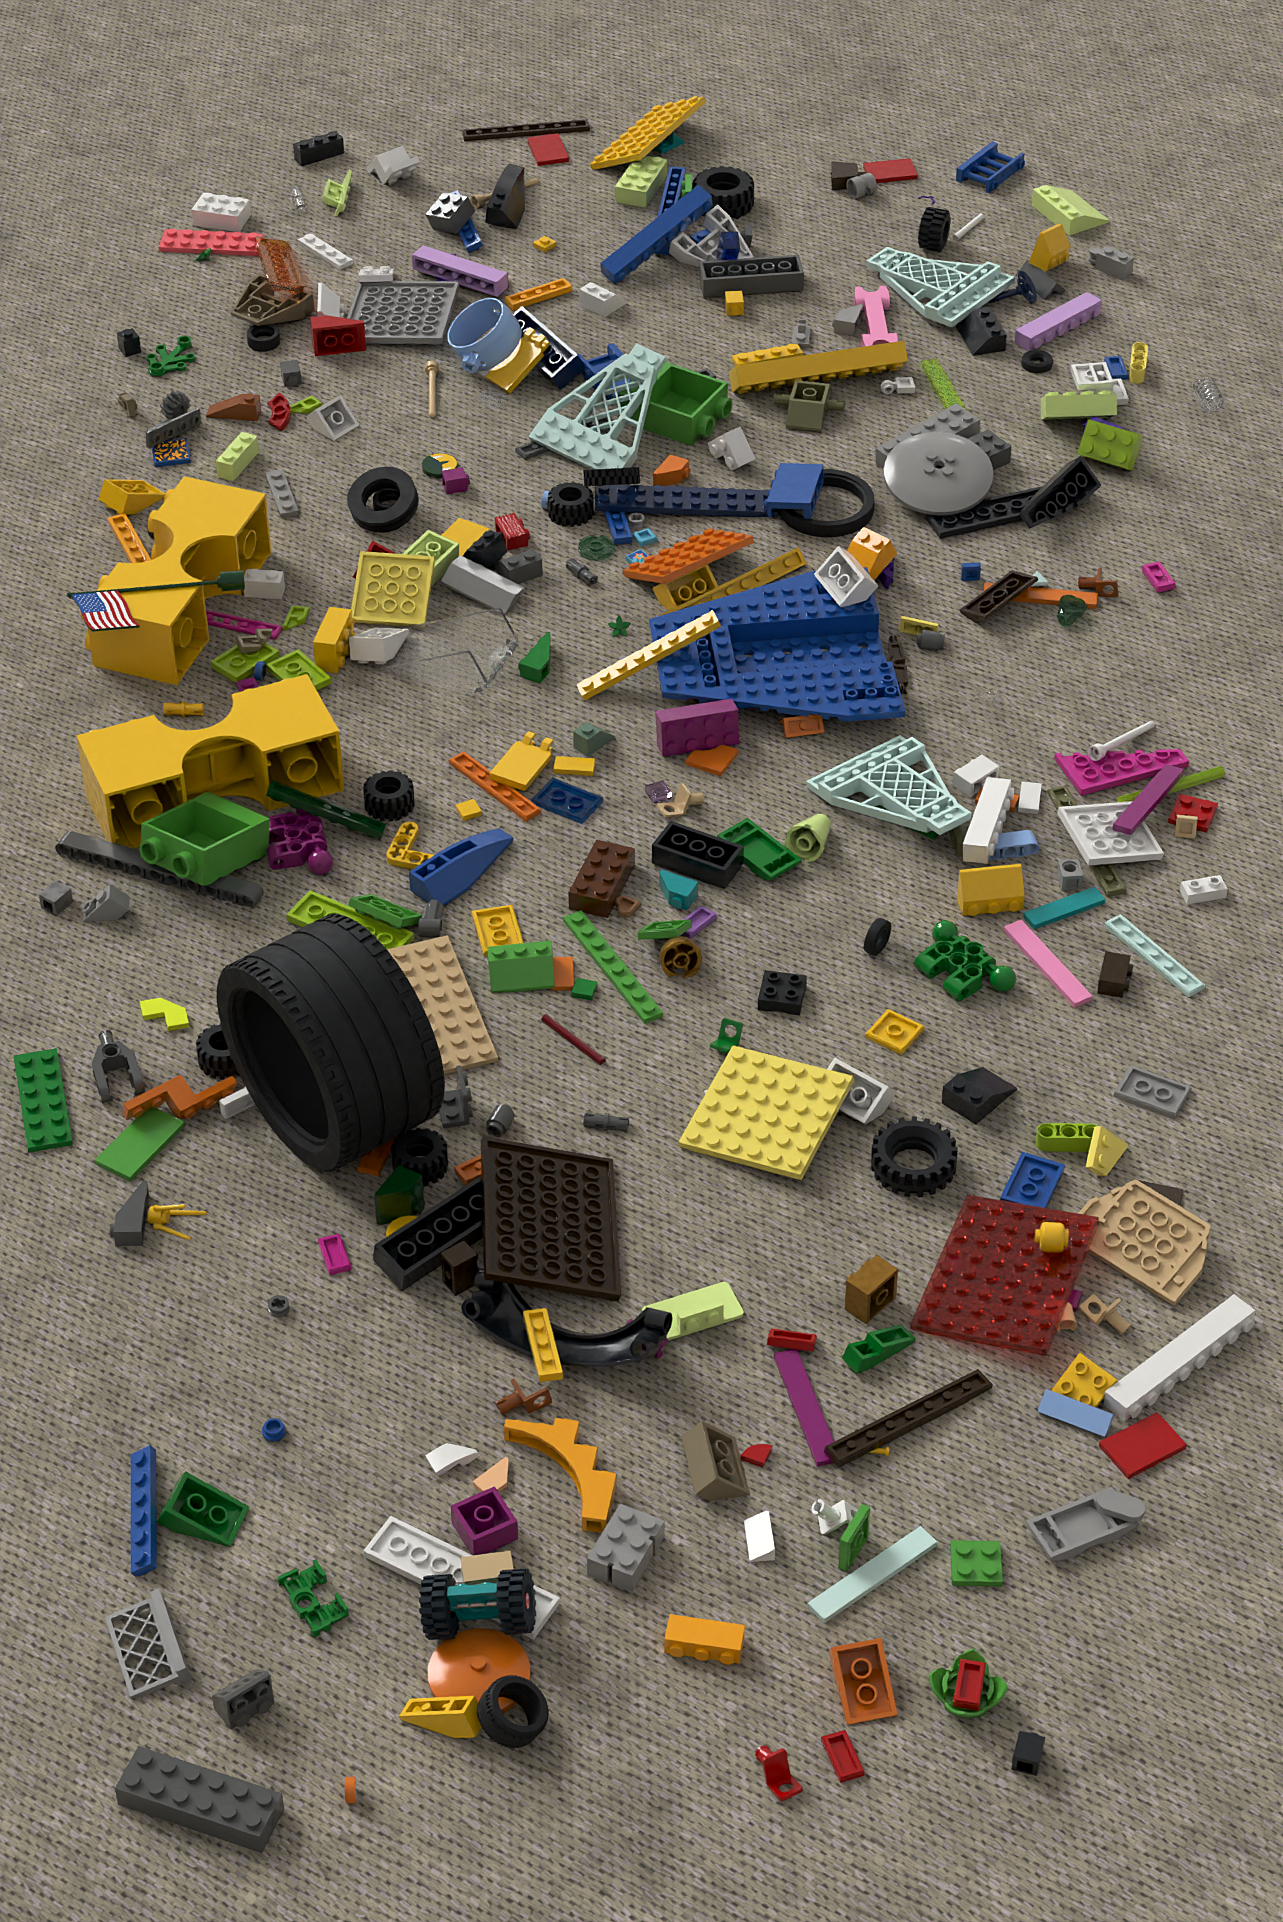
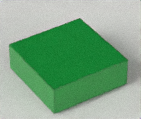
M577 978L571 991V997L592 1001L598 987V982Z

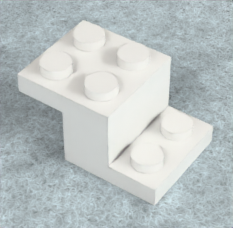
M400 146L375 156L366 170L369 174L375 172L382 184L389 183L390 185L397 182L399 178H409L411 173L417 169L416 166L420 161L417 156L410 159L404 146Z
M1106 362L1071 365V373L1078 390L1094 391V394L1111 390L1112 394H1117V405L1128 404L1129 398L1121 378L1112 379Z

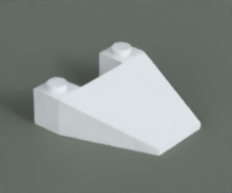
M716 205L706 213L703 225L711 232L707 237L696 244L682 232L672 240L669 253L679 262L699 267V262L754 257L731 217L719 205Z

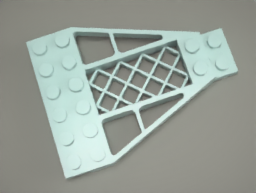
M886 247L866 261V267L879 271L880 278L919 313L932 321L939 322L948 327L955 326L974 309L980 308L1015 283V277L1002 273L1001 266L988 261L983 265L933 260L909 252H901L890 247ZM924 297L932 299L924 306L919 302Z
M636 343L629 355L625 353L548 408L529 435V439L589 469L632 467L638 458L637 452L652 387L656 382L657 374L667 361L666 357ZM625 379L626 384L616 387L615 382ZM602 380L590 398L581 395ZM640 387L637 392L630 393V388ZM628 391L627 395L618 397L617 392ZM615 393L616 398L606 401V395ZM574 399L586 404L574 420L556 413ZM630 400L627 406H620V402ZM643 401L639 421L630 419ZM618 404L617 409L609 411L608 406ZM606 408V412L596 413V409ZM620 414L617 420L611 421L610 416ZM608 417L609 422L599 425V419ZM596 421L597 426L590 428L586 426V423ZM626 424L637 428L632 447L615 441ZM610 428L607 434H601L600 430Z
M899 735L806 781L808 789L831 805L926 833L933 830L941 835L971 819V812L958 804L955 797L950 795L926 753L925 745L913 737L905 739ZM923 761L928 770L919 774L909 766ZM929 779H933L936 785L929 781ZM856 792H863L870 799L860 803L846 799V797ZM881 805V806H883L884 808H886L887 810L880 809V808H877V807H875V806Z

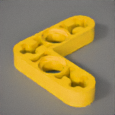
M408 821L400 826L386 853L387 862L390 865L413 870L434 856L433 854L411 850L419 834L418 825L415 822ZM402 842L407 843L405 846H399L398 844ZM415 859L420 860V862L412 863L410 861Z

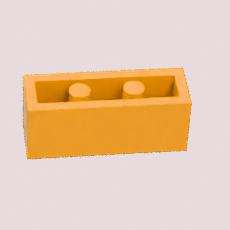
M670 1614L664 1638V1653H669L674 1657L691 1656L700 1661L708 1659L718 1660L726 1665L740 1664L745 1640V1625Z

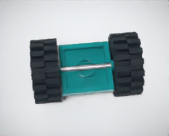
M529 1569L502 1570L500 1575H498L499 1582H484L478 1585H455L456 1581L452 1574L424 1576L421 1581L422 1587H420L419 1591L421 1597H419L421 1607L419 1612L421 1614V1625H423L422 1630L425 1633L426 1639H454L455 1635H457V1630H459L458 1622L491 1618L500 1619V1627L505 1635L532 1633L536 1623V1593Z

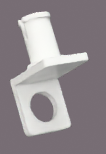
M818 1499V1503L815 1501L811 1509L812 1513L818 1515L820 1531L823 1535L830 1533L845 1523L850 1524L853 1519L851 1512L855 1515L858 1511L857 1508L845 1500L831 1507L823 1500Z

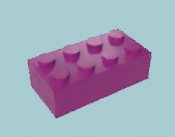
M732 699L655 711L657 745L663 757L693 752V750L713 749L719 745L731 746L739 744L738 709Z

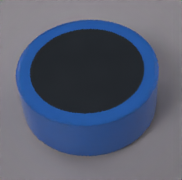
M258 661L255 665L254 678L258 681H263L265 678L266 662Z

